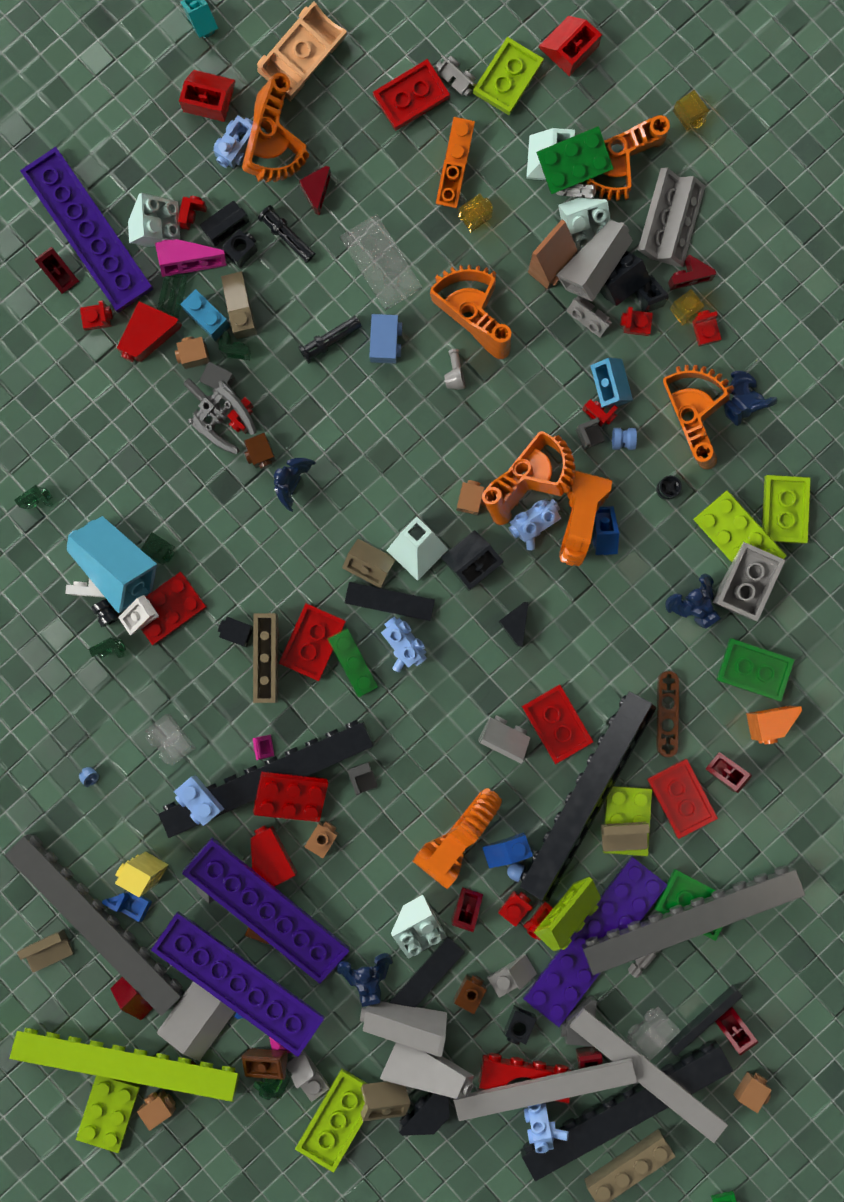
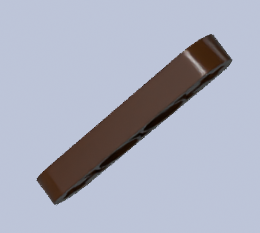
M665 671L658 676L656 747L660 755L672 757L678 751L679 677L672 671ZM667 675L674 679V683L669 685V690H674V694H662V690H667V684L663 683V679L667 678ZM665 697L673 699L674 705L671 709H665L662 706V700ZM663 720H672L674 724L673 729L664 731L662 728ZM661 734H673V738H669V744L673 745V749H670L667 754L666 750L662 749V745H666V738H661Z

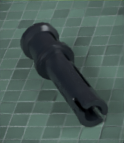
M271 205L267 206L258 216V220L264 222L271 229L273 235H279L305 263H308L316 253L287 226V220L281 219L273 211L274 208Z
M354 315L323 336L316 335L314 340L304 346L300 345L298 349L309 364L311 359L321 353H327L328 347L361 328L362 325ZM348 327V329L333 337L335 334Z

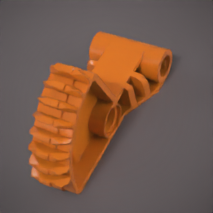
M280 72L274 74L257 94L253 124L243 160V171L255 175L258 182L263 179L266 183L271 180L278 182L279 180H285L287 177H292L305 164V160L310 155L306 150V144L279 123L285 94L290 88L289 78ZM287 148L296 154L291 164L279 168L263 167L252 162L253 155L271 159L280 156Z
M662 115L655 116L619 135L604 140L613 170L603 174L610 177L626 176L627 187H607L592 179L578 184L585 182L586 184L594 185L595 190L600 192V199L603 198L604 194H608L607 200L610 201L612 195H616L615 199L619 201L620 195L623 194L624 199L628 200L632 186L630 156L651 147L663 145L670 128L668 118ZM618 144L622 146L623 150L616 153L611 147Z
M469 264L465 270L460 265L458 271H455L452 267L451 273L448 274L444 270L443 277L437 275L435 277L436 283L431 287L430 291L432 302L470 332L491 355L497 359L506 358L510 354L511 329L505 324H499L496 319L484 311L495 289L496 272L493 271L491 274H488L487 267L480 271L479 265L476 267V270H473ZM460 281H477L489 285L485 293L474 288H463L454 291L445 300L438 295L445 287ZM471 312L473 316L465 317L463 314Z
M685 365V371H681L680 367L677 366V373L663 379L664 386L694 458L701 468L712 469L717 464V456L703 422L730 399V393L733 392L734 387L732 385L726 387L729 381L727 379L721 381L722 374L719 373L714 377L715 371L713 369L706 374L707 368L705 366L701 368L700 372L697 365L693 366L692 371H690L688 365ZM684 378H700L715 384L724 394L716 401H713L707 393L694 388L681 389L671 393L669 384ZM687 412L694 413V417L690 421L683 420V416Z
M543 431L539 432L509 470L492 481L484 490L482 500L496 524L504 525L510 521L512 516L511 510L518 506L519 500L523 498L528 490L556 496L570 493L569 486H573L576 466L574 464V457L571 455V449L562 440V437L559 435L552 437ZM545 445L554 448L563 458L562 473L557 482L550 481L552 465L549 458L541 451Z
M575 470L573 486H569L570 493H567L572 510L560 548V561L570 566H580L583 563L590 546L596 512L604 504L605 500L608 499L612 487L611 479Z
M489 788L482 790L450 831L425 843L412 862L444 888L448 889L459 875L465 849L479 839L499 810L502 799L495 791Z

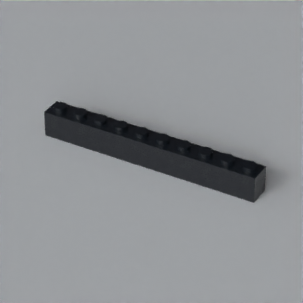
M630 691L627 696L624 695L622 697L617 714H614L609 720L607 732L599 738L598 748L587 760L586 764L588 766L584 773H580L577 777V785L574 791L567 795L565 807L562 812L560 811L556 815L552 830L548 831L544 836L542 848L534 854L532 866L524 872L521 878L522 883L520 887L542 901L549 902L657 709L655 705Z
M358 720L346 724L347 729L338 732L337 729L326 733V738L319 742L317 738L306 742V747L299 751L297 747L284 752L286 756L279 760L277 756L264 761L265 766L257 768L254 765L244 770L245 775L237 778L236 774L225 778L223 779L225 784L217 787L216 783L206 787L224 808L216 817L255 800L261 772L307 777L373 747L374 744L364 721L361 723ZM175 801L163 806L164 811L158 814L168 838L198 826L190 817L191 811L186 806L176 805Z
M716 1041L713 1043L707 1042L697 1052L693 1054L687 1053L680 1058L681 1061L675 1064H667L661 1068L665 1074L691 1095L733 1072L731 1065ZM640 1083L636 1086H627L618 1096H610L604 1099L600 1106L586 1109L582 1116L566 1120L562 1127L558 1129L569 1131L568 1141L554 1138V1149L548 1150L546 1153H537L534 1143L530 1144L528 1141L520 1149L522 1159L536 1182L667 1109L668 1106Z

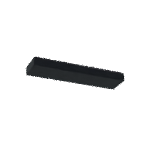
M349 582L345 598V604L431 621L435 599Z
M447 936L389 1003L416 1008L465 951Z
M731 985L666 1043L668 1048L677 1056L740 1000L743 995Z

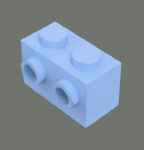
M196 775L191 776L174 791L177 795L175 797L177 802L182 807L186 806L191 811L190 817L198 825L201 823L202 826H205L224 810L223 806Z

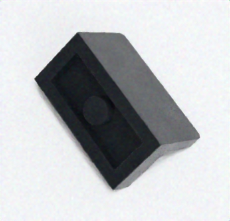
M232 201L201 223L200 227L212 244L217 246L250 221L245 211L235 201Z

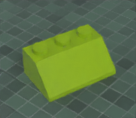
M587 877L574 882L534 931L552 951L567 948L572 941L570 937L573 933H578L585 925V918L588 915L594 914L598 909L597 903L600 901L601 896L593 879Z

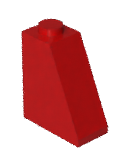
M139 301L117 349L122 354V358L130 362L134 360L142 362L175 334L182 324L179 319Z
M264 825L254 830L256 835L250 838L252 869L274 887L294 877L297 871L274 827L267 828Z

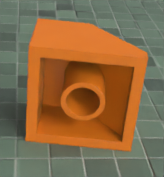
M784 706L746 713L751 739L758 740L759 743L764 744L777 743V738H783L788 733L802 712V707Z

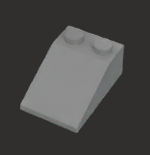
M743 542L720 583L712 603L752 621H758L785 560Z
M497 715L494 719L489 717L478 741L522 764L530 741V737L526 735L527 730L517 725L513 729L506 725L507 720Z

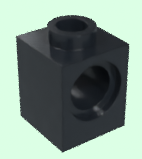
M240 229L221 247L225 255L239 269L258 251L254 237L248 232L244 234ZM239 244L246 245L243 251L236 250Z
M226 617V620H222L219 625V637L247 647L253 632V626Z
M514 1005L504 1029L505 1036L508 1037L507 1040L516 1045H520V1042L526 1045L536 1022L535 1014ZM521 1022L525 1024V1028L520 1032L513 1029L516 1023Z

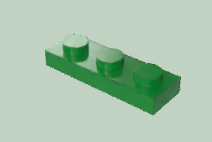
M347 628L327 638L357 697H361L378 687Z

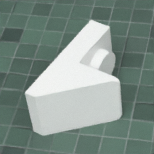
M90 578L88 586L87 582L74 581L73 585H66L65 594L105 598Z
M142 595L118 618L128 633L132 635L158 618L159 615L150 601Z

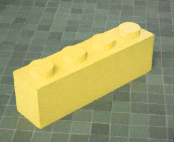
M144 852L141 855L137 854L135 858L132 857L130 861L127 860L125 864H121L115 875L118 877L115 884L140 898L159 883L169 864L148 852Z

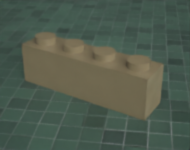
M253 613V703H278L279 615L276 613Z
M657 1129L584 1179L586 1187L595 1202H610L676 1156L660 1130Z

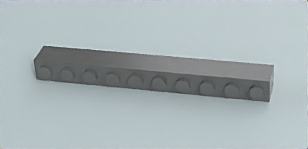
M31 834L23 836L5 854L8 860L162 1016L183 995L184 991L182 990L183 986L175 978H170L166 973V968L151 958L152 955L144 946L140 947L135 942V936L130 931H125L120 926V921L114 915H109L104 910L105 906L100 900L93 899L89 895V889L83 883H78L73 878L74 874L70 869L62 867L57 862V856L53 852L47 851L42 846L43 842L37 836H32Z
M787 865L774 869L775 873L769 875L766 873L759 874L753 877V881L735 883L732 885V889L726 891L724 889L716 890L708 898H695L690 901L691 904L684 907L676 905L671 907L668 913L662 915L661 913L652 914L648 917L649 920L641 923L639 920L631 922L627 925L628 928L620 931L618 928L606 932L604 937L598 938L594 936L588 938L581 947L590 971L593 975L806 896L797 871Z

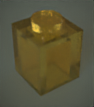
M693 90L676 102L673 112L685 129L689 131L693 127L695 129L699 128L706 122L705 118L709 109L696 91Z
M479 193L459 208L458 216L469 231L473 232L492 218L493 206L488 198H483Z
M690 289L674 301L670 310L683 326L701 312L705 305L694 291Z

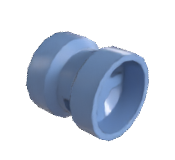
M613 428V450H620L622 447L628 450L636 449V428H628L624 431L621 428Z

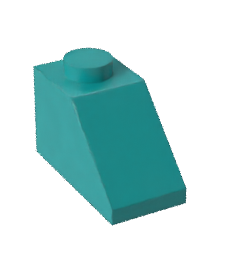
M205 0L180 1L199 38L202 36L206 38L214 34V30L218 29V26Z

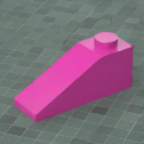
M178 239L163 240L155 243L162 277L226 266L225 253L221 249Z

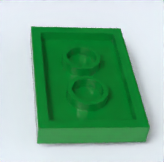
M599 126L536 152L551 194L613 170Z
M730 638L716 681L781 702L795 659Z
M674 869L654 909L665 914L670 912L669 909L676 905L684 907L691 904L690 901L695 898H708L716 890ZM723 927L703 935L716 941Z

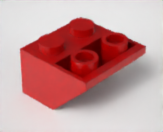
M568 16L538 48L570 77L599 47L602 34L587 20Z
M193 70L184 80L179 98L183 112L225 122L236 81Z

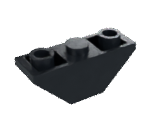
M431 1092L425 1097L423 1095L419 1097L414 1104L415 1108L410 1114L407 1112L399 1120V1133L402 1136L435 1134L449 1119V1097Z

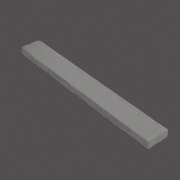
M584 1007L569 1025L570 1028L611 1061L615 1062L631 1058L637 1082L713 1143L716 1142L728 1126L724 1120Z
M628 1058L472 1092L466 1097L454 1098V1104L459 1121L630 1085L637 1083L632 1059Z

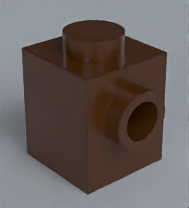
M265 433L244 440L248 450L244 454L249 464L253 463L255 468L260 467V469L273 465L272 462L276 461Z
M466 975L454 997V1004L475 1014L487 991L486 985L483 984L484 980L475 975H472V977Z

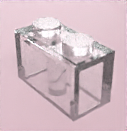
M165 714L145 730L147 741L152 747L156 746L161 752L159 756L166 765H176L196 749L170 714Z
M659 1006L655 1009H650L645 1014V1019L639 1025L635 1024L628 1031L629 1035L627 1036L629 1043L649 1061L681 1032L678 1026Z

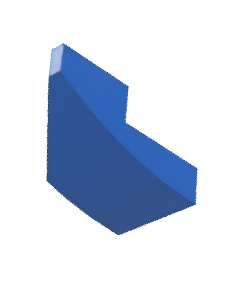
M130 892L102 901L103 905L116 912H122L138 922H143L152 903L151 900L143 896L139 898Z

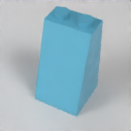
M103 516L90 521L84 527L74 530L68 535V553L118 613L127 609L138 597L142 595L147 596L152 592L157 563Z

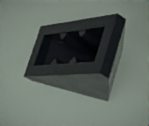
M652 275L649 276L651 280L635 292L642 312H650L664 307L669 299L668 293Z
M523 602L498 621L517 647H523L529 602Z

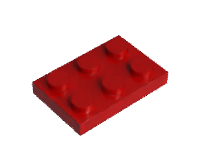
M426 59L373 91V97L394 130L397 131L448 100L450 93L429 60Z
M180 571L145 596L159 616L141 630L154 646L207 608L183 572Z
M305 603L279 664L320 681L333 652L327 638L342 631L346 621Z
M560 684L521 706L554 764L593 743L592 738Z
M686 758L646 778L678 839L718 819Z
M261 772L253 813L255 816L320 822L328 780Z

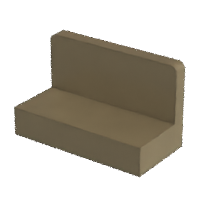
M357 539L349 551L342 568L381 588L396 560L391 555Z
M647 822L601 824L603 851L647 849L649 824Z
M64 929L17 951L20 960L27 959L32 972L41 970L74 953Z
M387 1081L363 1084L361 1087L365 1102L361 1111L363 1121L406 1115L411 1104L406 1086Z

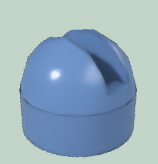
M86 767L79 773V779L85 787H90L98 781L99 774L93 768Z
M520 863L511 864L507 869L509 878L519 883L525 866Z

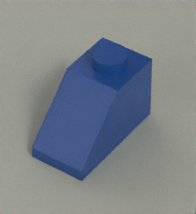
M614 506L599 507L596 512L593 526V544L596 555L618 554L619 529Z
M524 832L482 847L489 868L509 865L533 857Z

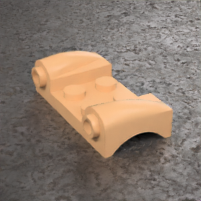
M313 1L309 7L306 6L301 11L299 19L268 55L261 57L257 63V72L267 81L276 73H284L290 80V88L286 92L285 97L291 101L330 53H333L345 39L347 31L332 22Z

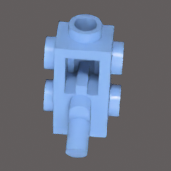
M237 115L235 120H231L227 125L224 136L218 138L215 142L213 151L217 157L216 161L222 167L227 168L229 165L234 169L236 164L240 166L243 163L253 121L250 119H243ZM245 134L242 140H240V135Z
M547 499L540 500L533 504L532 508L517 514L510 521V532L515 538L519 537L522 541L526 542L527 550H534L535 537L561 519L558 513L560 508L554 499L550 501Z
M394 616L384 624L386 628L381 634L395 650L393 653L398 658L392 668L394 671L400 672L404 664L407 667H410L412 664L418 666L427 659L424 655L426 653L424 644L420 639L414 637L407 622L402 621L400 618L396 619Z
M546 1103L528 1106V1108L524 1109L526 1123L530 1122L531 1129H527L529 1143H534L537 1153H546L548 1150H553L554 1138L568 1141L569 1131L556 1129L555 1122H549Z

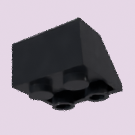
M626 250L600 290L604 298L617 306L648 283L651 279L643 260Z
M476 530L441 557L468 591L473 589L504 562L492 546Z

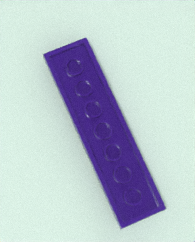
M54 147L20 170L117 313L153 290L149 281L57 147Z
M213 837L182 871L185 877L319 984L350 951L349 947Z
M631 856L601 895V899L597 903L599 907L595 913L585 918L584 927L578 933H573L570 937L572 941L568 947L557 952L524 995L523 999L556 1026L560 1027L600 974L593 975L590 971L581 945L585 944V940L594 936L601 938L606 936V932L618 928L620 931L628 928L627 925L631 922L641 921L664 891L667 884Z
M179 911L151 949L152 952L297 1057H299L325 1019L322 1014Z

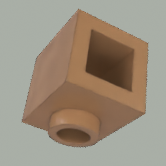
M186 337L181 340L182 342L176 343L178 348L175 351L178 364L181 363L185 369L210 362L206 342L202 337Z
M468 480L467 483L463 482L456 508L457 511L478 515L479 507H484L485 505L482 500L484 487L480 486L481 483Z
M327 821L324 824L319 822L304 847L324 858L339 834L335 831L336 827Z
M746 1072L733 1095L740 1103L758 1113L761 1107L768 1103L772 1090L766 1084L768 1080L758 1073L752 1075Z
M164 1090L158 1094L154 1091L144 1099L145 1103L140 1106L137 1113L150 1131L172 1116L176 1109L175 1101Z

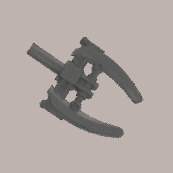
M188 378L183 383L184 386L201 402L198 405L201 409L199 411L197 409L193 413V418H189L188 423L216 446L230 453L238 454L240 452L239 448L227 442L213 429L215 424L223 423V419L227 418L228 415L227 410L232 407L244 422L248 432L251 435L255 434L256 428L247 409L224 380L219 382V387L212 390L214 392L213 395L206 396ZM222 399L226 401L224 407H220L219 402ZM208 416L212 417V421L210 423H207L205 421V419Z

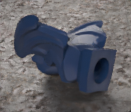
M734 371L731 373L733 380L730 386L732 385L734 390L730 394L733 395V398L724 404L726 417L736 426H739L742 419L749 417L753 412L777 404V397L764 399L760 393L756 391L750 392L749 388H756L757 383L749 373L745 371Z
M308 458L290 459L287 461V465L291 467L284 466L283 468H278L274 473L275 492L282 505L291 512H293L292 505L294 502L291 495H293L300 481V474L307 473L311 466L316 464L314 460Z
M704 573L699 578L701 587L692 590L685 597L687 600H682V595L676 593L666 600L665 607L668 613L673 611L685 618L689 615L694 616L696 624L706 629L721 618L711 603L714 599L712 587L714 580L709 574Z
M382 953L375 957L374 963L376 965L374 967L363 966L357 970L352 969L349 962L342 961L338 963V974H342L351 986H356L362 1007L381 1002L379 982L386 978L389 965L393 963L390 954Z

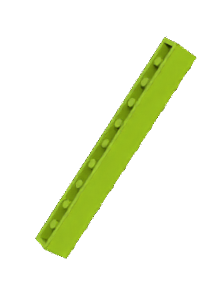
M25 1028L24 1032H16L9 1058L230 1102L235 1100L240 1076L239 1073H235L236 1068L222 1066V1070L213 1068L214 1064L200 1061L198 1066L191 1064V1059L178 1057V1061L169 1060L170 1055L156 1053V1057L147 1056L148 1051L134 1049V1053L125 1052L126 1047L112 1045V1049L103 1047L104 1043L92 1040L90 1045L81 1043V1038L69 1036L68 1040L59 1039L60 1034L47 1032L46 1036L37 1035L38 1030Z

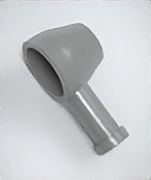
M451 349L448 353L453 370L444 375L447 389L456 390L465 389L459 349Z

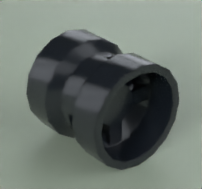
M671 475L664 477L657 484V495L663 500L673 499L681 491V481Z
M107 599L91 607L93 613L99 615L98 622L101 627L116 622L120 616L114 608L112 609L113 606Z

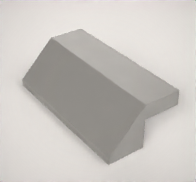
M668 167L660 169L638 251L649 259L683 267L705 190V185L694 176L679 177Z
M193 981L158 1029L157 1034L183 1055L200 1061L235 1011Z

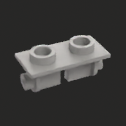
M441 55L444 62L440 61L436 65L437 74L448 83L455 77L456 79L451 86L462 96L468 97L472 92V85H477L474 82L476 77L468 70L463 72L458 67L460 63L451 55L449 58Z
M577 296L573 299L567 312L600 338L612 324L609 320L610 317L599 309L593 313L592 309L595 306L587 299Z

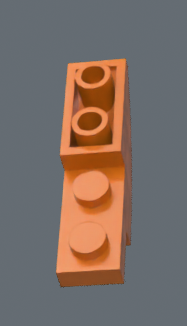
M453 117L436 199L437 205L457 209L475 121Z

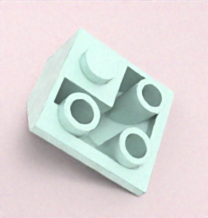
M552 128L530 135L526 179L546 180L536 152L575 136V130Z
M140 193L128 221L129 243L152 247L155 246L156 242L163 240H180V227L177 222L179 217L178 201Z
M576 198L558 205L561 220L563 219L567 224L578 250L577 253L611 220L606 199Z
M416 516L386 551L418 581L448 551V548Z
M424 895L403 905L391 932L392 937L408 959L447 938Z

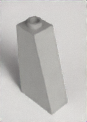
M610 220L557 274L566 291L590 301L596 298L633 241L628 233L629 228L624 223Z
M382 1001L379 1004L369 1005L366 1008L362 1007L360 1021L364 1022V1032L442 1057L446 1037L447 1012Z
M395 1043L380 1079L459 1099L470 1094L473 1088L472 1081L474 1075L443 1056L438 1057Z

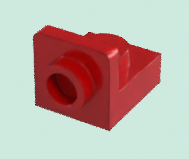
M183 196L177 221L181 229L189 230L190 225L194 224L196 211L194 210L206 212L207 206L202 198Z
M103 300L98 301L99 305L80 308L82 325L85 331L111 327L110 319H113L112 310Z
M628 307L626 313H622L620 325L624 326L623 333L649 336L653 313L634 311L633 307Z
M710 310L699 312L692 321L699 347L721 341L716 321L717 311L710 312Z
M244 397L241 402L251 415L253 412L251 409L254 406ZM233 409L227 415L231 421L229 425L236 432L242 431L246 434L248 432L247 428L240 422L242 419Z
M590 399L582 408L590 418H599L600 422L598 425L600 427L605 422L609 425L617 417L615 412L618 407L616 405L606 414L604 412L605 408L601 407L598 401L593 402Z
M513 891L498 910V913L516 927L528 910H532L531 899L523 892L518 894Z
M543 902L532 918L523 925L527 929V933L534 939L541 940L534 931L553 909L547 902Z

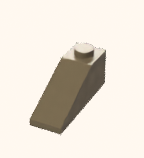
M243 272L221 276L234 336L236 339L257 335Z

